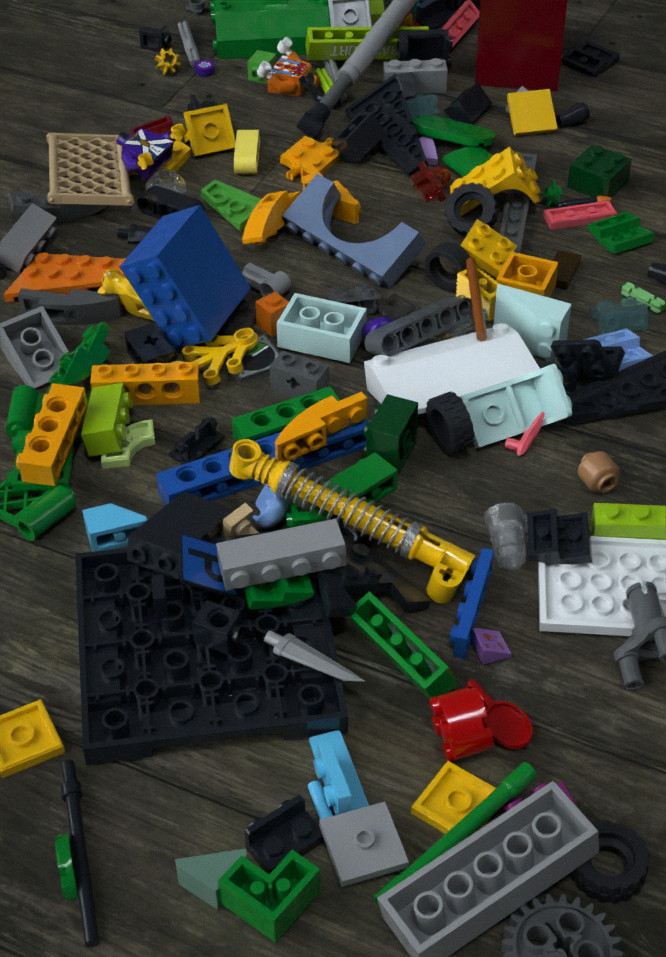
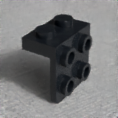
M596 339L556 340L551 344V349L563 368L579 371L578 379L616 377L625 355L622 346L603 347Z

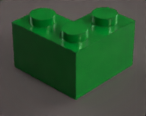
M291 850L278 866L268 874L241 855L218 880L220 903L276 943L321 892L320 868L294 850Z

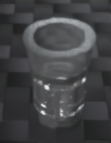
M513 503L494 505L484 513L483 519L489 531L497 565L499 568H504L508 571L519 569L521 565L526 563L523 529L524 511L519 505Z

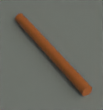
M468 258L466 260L476 336L477 340L485 341L487 339L476 260Z

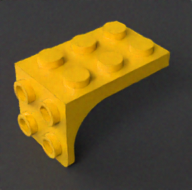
M511 147L493 155L490 160L481 166L475 167L469 174L463 178H458L450 185L451 194L456 187L474 182V184L479 183L483 187H487L493 195L503 190L515 189L527 194L535 204L540 201L538 194L540 189L536 183L538 179L537 174L531 167L527 168L522 155L519 152L515 153ZM478 200L466 201L461 207V216L481 204V202Z

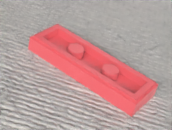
M608 200L544 210L543 218L550 230L587 225L617 215V212Z

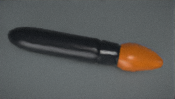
M597 196L596 198L565 200L559 202L557 208L608 200L611 202L612 198Z

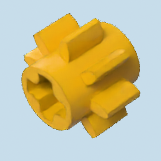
M162 48L160 51L161 56L156 55L155 60L159 61L156 69L160 68L163 71V75L169 71L171 74H174V67L179 68L181 64L177 62L179 54L175 55L172 52V48L166 52Z

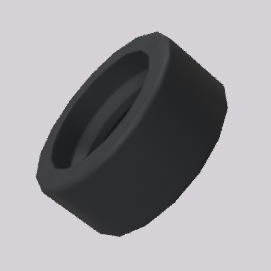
M443 242L427 255L425 271L429 279L437 287L446 291H456V283L458 282L456 279L458 277L451 275L442 267L440 257L450 260L456 266L459 273L467 269L466 260L470 258V255L456 243Z

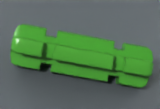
M630 282L622 286L621 294L629 299L632 297V301L647 309L651 307L650 310L657 314L665 310L666 302L659 297L655 299V295L640 287L636 289L637 286Z

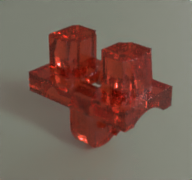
M424 161L419 163L420 171L410 176L416 190L419 189L426 202L435 197L440 202L445 200L446 197L440 188L449 183L451 179L450 171L444 166L430 170Z

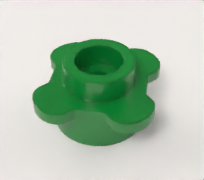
M555 180L551 182V186H546L543 199L547 202L546 207H550L551 204L557 205L560 200L562 187L556 186Z

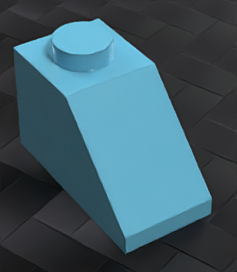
M111 503L82 510L92 552L128 546L129 534L147 521L146 516Z

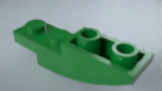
M102 321L95 327L93 325L88 327L83 333V342L72 353L66 352L58 361L60 366L50 377L49 382L51 384L46 394L49 393L53 383L75 386L91 375L93 365L103 364L111 351L103 344L111 328L105 321Z

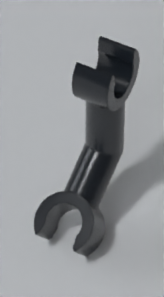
M309 72L306 76L300 77V85L308 89L316 102H320L324 95L320 94L316 88L314 75ZM341 98L331 110H336V105H341Z

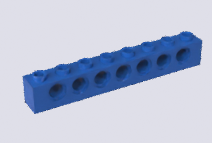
M364 419L327 435V445L291 460V462L299 464L300 471L304 468L307 469L363 450L367 443V438L364 437L363 433L369 419ZM281 432L255 440L261 447V451L265 455H270L271 459L275 458V441ZM232 448L156 473L158 494L165 506L183 491L209 501H214L261 485L262 483L261 480L259 482L255 481V477L242 480L231 474L229 464Z

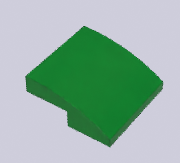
M469 146L445 155L442 161L464 177L475 167L481 166L490 160L493 155L481 146Z
M628 212L587 224V228L593 237L614 254L654 241V232L641 227L640 217Z
M308 574L243 588L249 609L286 606L307 600L314 595Z

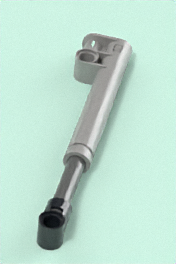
M419 0L392 1L337 72V80L321 101L316 102L310 111H306L296 126L299 130L310 138H316L329 118L331 109L347 88H351L357 83L398 27L402 26Z

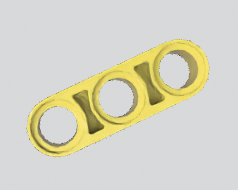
M237 130L234 174H257L260 150L259 130Z

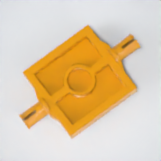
M304 136L280 156V163L291 169L286 173V178L292 181L297 175H300V162L307 160L315 168H318L322 175L341 160L338 150L332 148L334 146L333 138L329 137L326 141L320 143L313 138Z

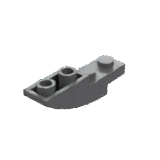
M19 192L10 193L9 195L12 213L24 214L33 203L57 217L55 222L83 218L97 213L107 206L50 204L47 200L48 194L36 195Z
M23 288L18 293L21 314L43 306L53 325L93 324L118 319L122 316L120 296L116 294L100 295L98 292L72 289L69 295Z

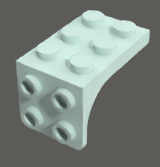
M555 364L459 396L467 407L466 409L473 422L475 449L524 433L530 428L541 412L545 413L542 426L572 416V402L569 396L566 395L562 373Z

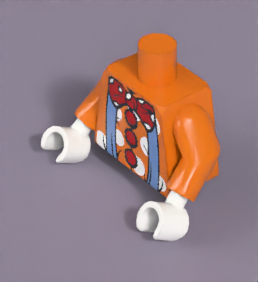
M284 37L283 41L281 40L277 46L278 51L282 54L286 53L287 56L283 55L273 68L267 61H262L257 74L261 78H267L269 93L300 96L307 88L300 85L299 78L303 75L306 76L309 72L312 73L311 64L302 61L295 51L292 52L290 50L292 41L288 37ZM314 75V84L318 88L320 77Z

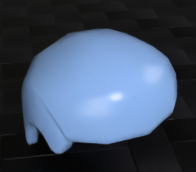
M268 483L262 489L255 503L256 507L260 510V515H253L256 526L261 529H270L279 524L285 518L289 505L288 499H282V497L272 493L271 488L267 486Z

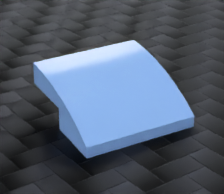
M627 328L587 338L598 340L603 347L622 346L625 355L619 371L653 356L640 347V337Z

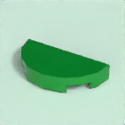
M69 833L57 835L55 837L58 869H60L62 893L66 900L78 898L71 838Z

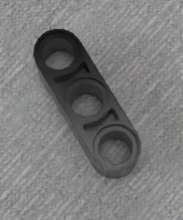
M155 185L151 186L137 200L138 208L144 214L158 219L197 205H201L205 211V206L197 198Z

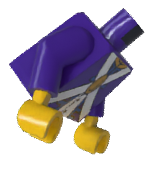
M176 124L171 128V131L163 134L139 129L132 136L121 132L117 137L116 143L122 146L121 159L129 172L135 171L142 178L148 180L172 159L174 141H181L183 139L182 135H185L187 132L183 124Z

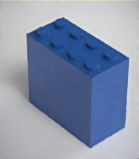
M201 205L163 216L119 266L159 329L164 333L169 344L173 345L175 349L211 341L251 288Z

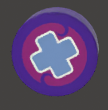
M207 59L199 60L194 64L195 73L203 77L210 76L215 72V63Z

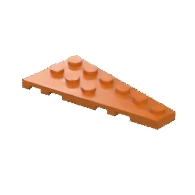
M39 253L3 296L7 303L15 301V297H18L21 288L69 295L72 289L89 291V288L102 287V278L106 270L117 269L126 277L119 267L126 258Z

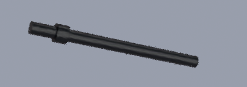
M65 760L61 763L64 782L61 785L62 800L67 805L84 943L86 947H95L99 944V935L80 799L83 797L81 783L77 780L75 762L73 760Z

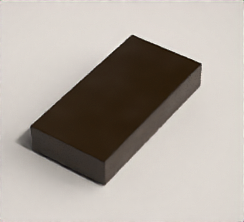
M558 250L553 261L559 262L556 287L568 289L580 264L581 255Z

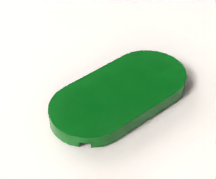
M417 116L413 118L416 131L421 135L472 147L479 146V143H484V146L487 147L495 142V132L484 127L437 116Z

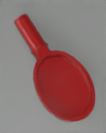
M475 679L469 680L465 687L473 686V688L475 687L478 690L488 717H485L487 728L491 727L493 739L509 749L518 750L528 746L532 740L533 729L526 713L513 703L507 701L494 702L493 697H490Z

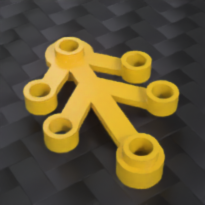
M242 328L236 331L234 336H219L216 334L211 341L205 342L206 347L185 346L182 349V354L186 361L198 362L199 368L211 363L208 370L203 373L207 385H215L221 380L219 371L227 355L234 352L232 358L226 362L229 373H240L244 368L242 359L246 351L253 349L259 339L253 329ZM174 361L171 363H181L183 361Z

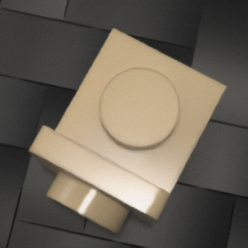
M246 503L223 519L221 537L259 533L251 524L253 510Z

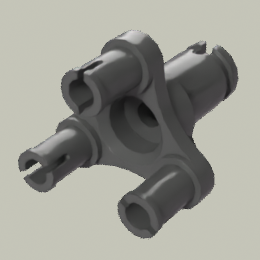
M640 582L631 585L626 590L634 628L632 629V635L621 647L614 651L613 655L616 665L620 667L624 688L628 691L639 690L645 685L639 667L640 661L660 659L662 663H666V617L657 594L656 585L651 582H646L645 584L646 594L643 593Z

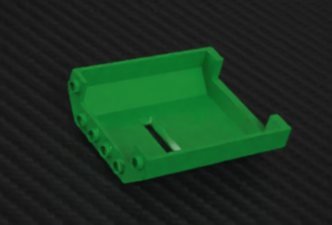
M210 0L211 23H216L217 39H213V52H218V59L251 58L257 50L275 53L276 56H287L286 53L282 54L277 49L279 42L283 41L284 37L291 39L292 45L290 50L292 52L295 51L297 55H307L305 45L307 28L331 27L328 0Z

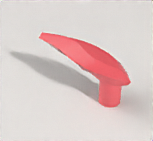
M541 412L530 428L524 432L520 441L507 438L505 448L517 451L518 456L528 451L540 431L545 413Z

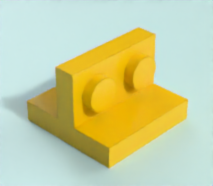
M227 104L183 113L187 127V133L183 136L185 142H190L194 157L235 148L236 140Z

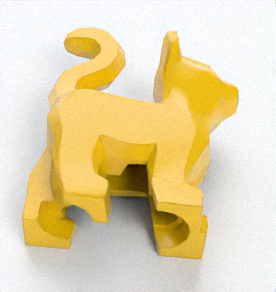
M117 269L106 270L102 278L103 286L98 289V293L100 295H119L121 304L125 306L129 313L154 321L128 279Z

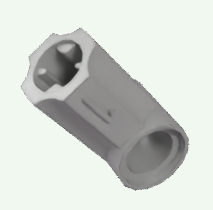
M252 263L244 266L242 274L250 286L260 290L263 297L273 292H277L282 296L292 287L290 278L282 271H277L273 274Z

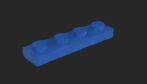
M482 548L479 559H473L470 572L473 580H467L464 598L467 599L465 603L460 602L457 612V620L460 622L459 625H453L449 643L454 644L453 657L466 659L471 642V632L476 626L491 576L494 550Z

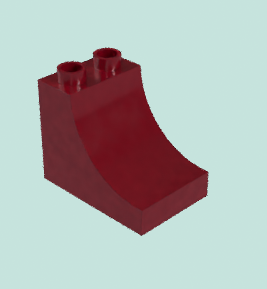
M480 0L475 84L478 82L480 86L520 89L523 86L527 90L550 89L552 92H557L568 0Z

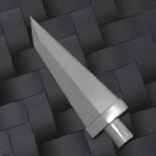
M269 630L265 636L264 641L274 646L273 653L279 656L286 657L343 681L366 682L352 671L290 633L281 636Z

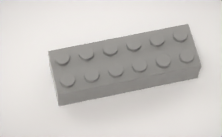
M552 781L379 896L377 899L382 918L411 957H448L599 853L598 830L558 785Z

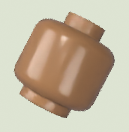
M596 451L583 456L578 466V475L589 490L595 493H606L614 489L618 484L620 470L607 453Z

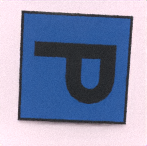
M180 533V583L236 599L237 589L225 590L218 564L216 544Z

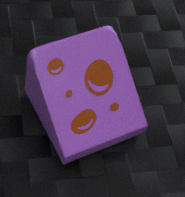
M481 628L472 629L471 644L482 665L512 656L499 631Z

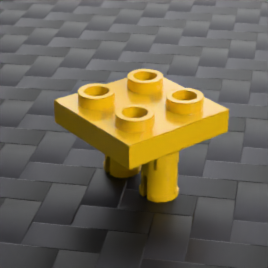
M478 219L460 245L470 255V258L476 260L477 268L485 270L495 278L499 275L511 251L514 252L517 247L508 238L502 236Z

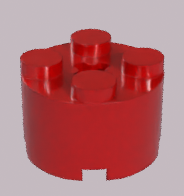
M475 687L461 688L429 699L434 717H431L433 728L437 736L442 735L443 737L442 749L446 761H456L494 748L491 727L487 728L485 717H488L481 696Z

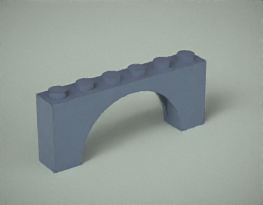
M317 173L282 215L287 222V229L295 235L301 234L311 245L316 243L327 255L330 253L334 254L335 258L342 264L346 265L348 263L352 265V268L358 274L363 275L365 273L376 285L380 286L383 284L390 289L426 246L422 236L418 231L401 222L393 231L371 242L349 243L336 238L331 232V215L342 195L332 181Z

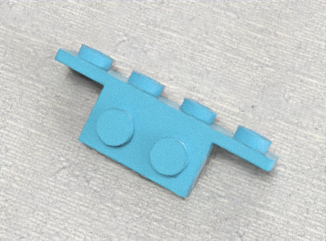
M336 730L310 737L309 744L315 758L313 760L317 778L322 779L324 782L323 790L328 807L332 806L335 815L369 806L341 732Z

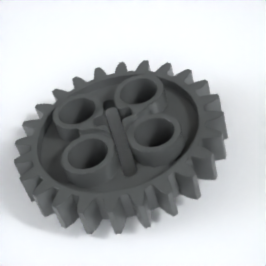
M547 894L545 904L543 905L539 900L533 898L531 909L525 905L520 906L519 916L512 914L510 926H505L503 936L505 939L502 940L501 951L505 953L503 957H567L566 954H568V957H623V952L619 950L621 938L612 937L615 925L609 924L604 926L606 914L600 913L594 916L592 914L594 904L592 903L585 909L580 907V897H576L572 904L567 903L565 894H561L559 902H554L551 895ZM562 927H570L576 932H567ZM537 940L544 945L536 946L530 943V941Z

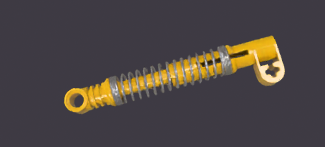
M241 439L233 445L229 470L233 476L242 480L255 477V481L259 482L261 480V483L264 485L268 483L267 486L271 488L272 493L282 497V499L285 498V500L292 493L295 495L294 504L297 503L299 498L304 499L301 505L302 508L306 506L307 502L312 503L310 512H313L315 507L318 506L320 507L319 516L323 514L324 510L329 511L327 520H330L331 516L335 514L338 516L336 519L338 523L343 518L344 529L350 526L353 528V533L358 530L362 532L361 537L366 534L370 536V541L374 538L378 540V545L381 542L386 544V549H389L391 546L396 549L395 554L400 551V556H403V558L405 557L409 560L417 559L434 567L426 589L430 599L440 604H447L455 598L476 555L429 533L427 527L420 525L416 521L412 524L409 523L408 517L402 520L399 513L392 515L391 509L384 511L382 505L375 507L374 501L367 503L365 496L359 499L358 494L353 493L349 497V489L347 488L341 492L340 484L332 489L333 482L331 480L324 484V477L321 476L316 480L315 472L308 475L306 468L299 472V464L297 465L289 460L285 462L280 460L278 462V459L274 457L271 459V456L265 455L261 451L259 444L253 440ZM445 574L451 576L448 582L443 580Z

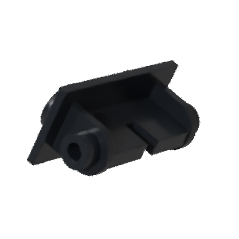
M213 417L204 418L195 427V432L190 431L181 440L175 442V446L168 453V456L182 464L198 460L225 437L224 434L216 431V426L218 425L216 419Z

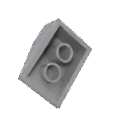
M38 307L0 323V347L24 383L35 389L50 384V377L60 366L58 361L69 351L44 307Z

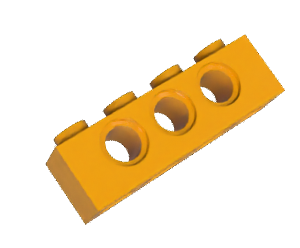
M198 362L104 364L92 366L91 390L93 387L123 383L126 392L131 393L133 406L200 403Z
M53 383L49 393L44 395L42 409L40 413L35 415L32 432L27 434L24 450L17 456L16 467L20 470L22 482L49 486L56 485L88 407L84 387Z

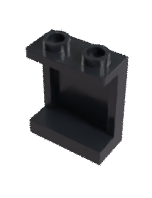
M447 29L398 31L397 60H431L438 58L446 61L448 70L452 66V59L449 56V50H452L453 47L452 37H449Z

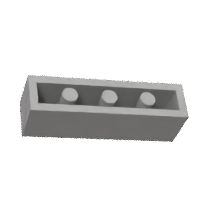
M336 519L216 543L218 564L226 591L346 566L345 542Z

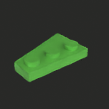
M217 180L212 181L201 189V198L240 232L245 229L252 211L261 200Z

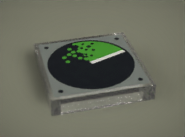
M266 334L258 336L259 341L253 349L246 351L242 359L243 370L240 373L233 374L240 386L270 376V365L280 353ZM234 352L227 355L224 361L225 365L227 360L232 358Z

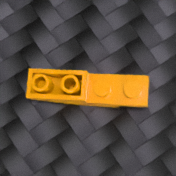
M309 160L300 162L303 190L317 173L323 176L319 169L315 168ZM338 180L333 181L342 196L336 203L331 216L353 224L359 223V213L361 212L359 201L354 199L348 189L344 188Z
M286 190L265 195L255 206L247 221L242 237L243 244L253 243L254 246L261 245L267 242L266 239L268 237L276 235L278 233L277 230L285 225L282 215L301 192L288 193Z
M362 392L337 401L333 396H329L310 406L296 416L280 433L275 441V458L278 459V462L280 460L283 462L294 460L327 445V435L367 419V397Z

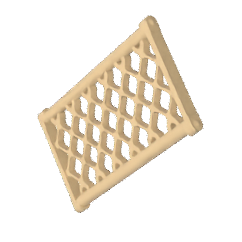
M48 133L46 135V141L49 143L50 192L47 195L48 202L50 204L133 205L134 197L130 191L128 170L121 159L122 146L116 143L118 135Z

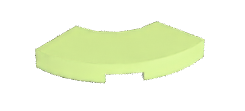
M153 419L127 426V438L123 440L121 452L102 454V469L130 466L131 458L137 451L144 447L155 445Z

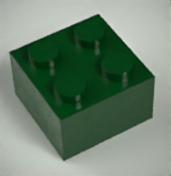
M592 144L570 164L567 188L590 197L607 196L612 198L629 182L632 159L621 153H615Z
M387 394L382 404H377L372 421H367L363 435L367 438V443L364 448L363 457L366 458L376 452L398 470L399 476L417 443L418 402Z

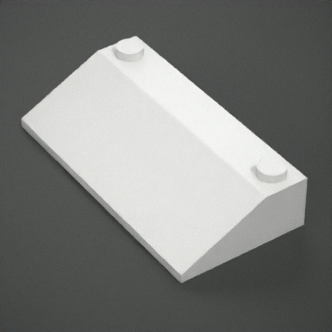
M504 323L495 324L493 328L486 329L487 339L485 341L477 340L476 332L402 351L392 356L377 355L372 360L364 361L367 390L381 404L387 394L418 402V414L426 413V403L433 397L449 391L456 393L457 396H461L526 375L540 368L519 333Z

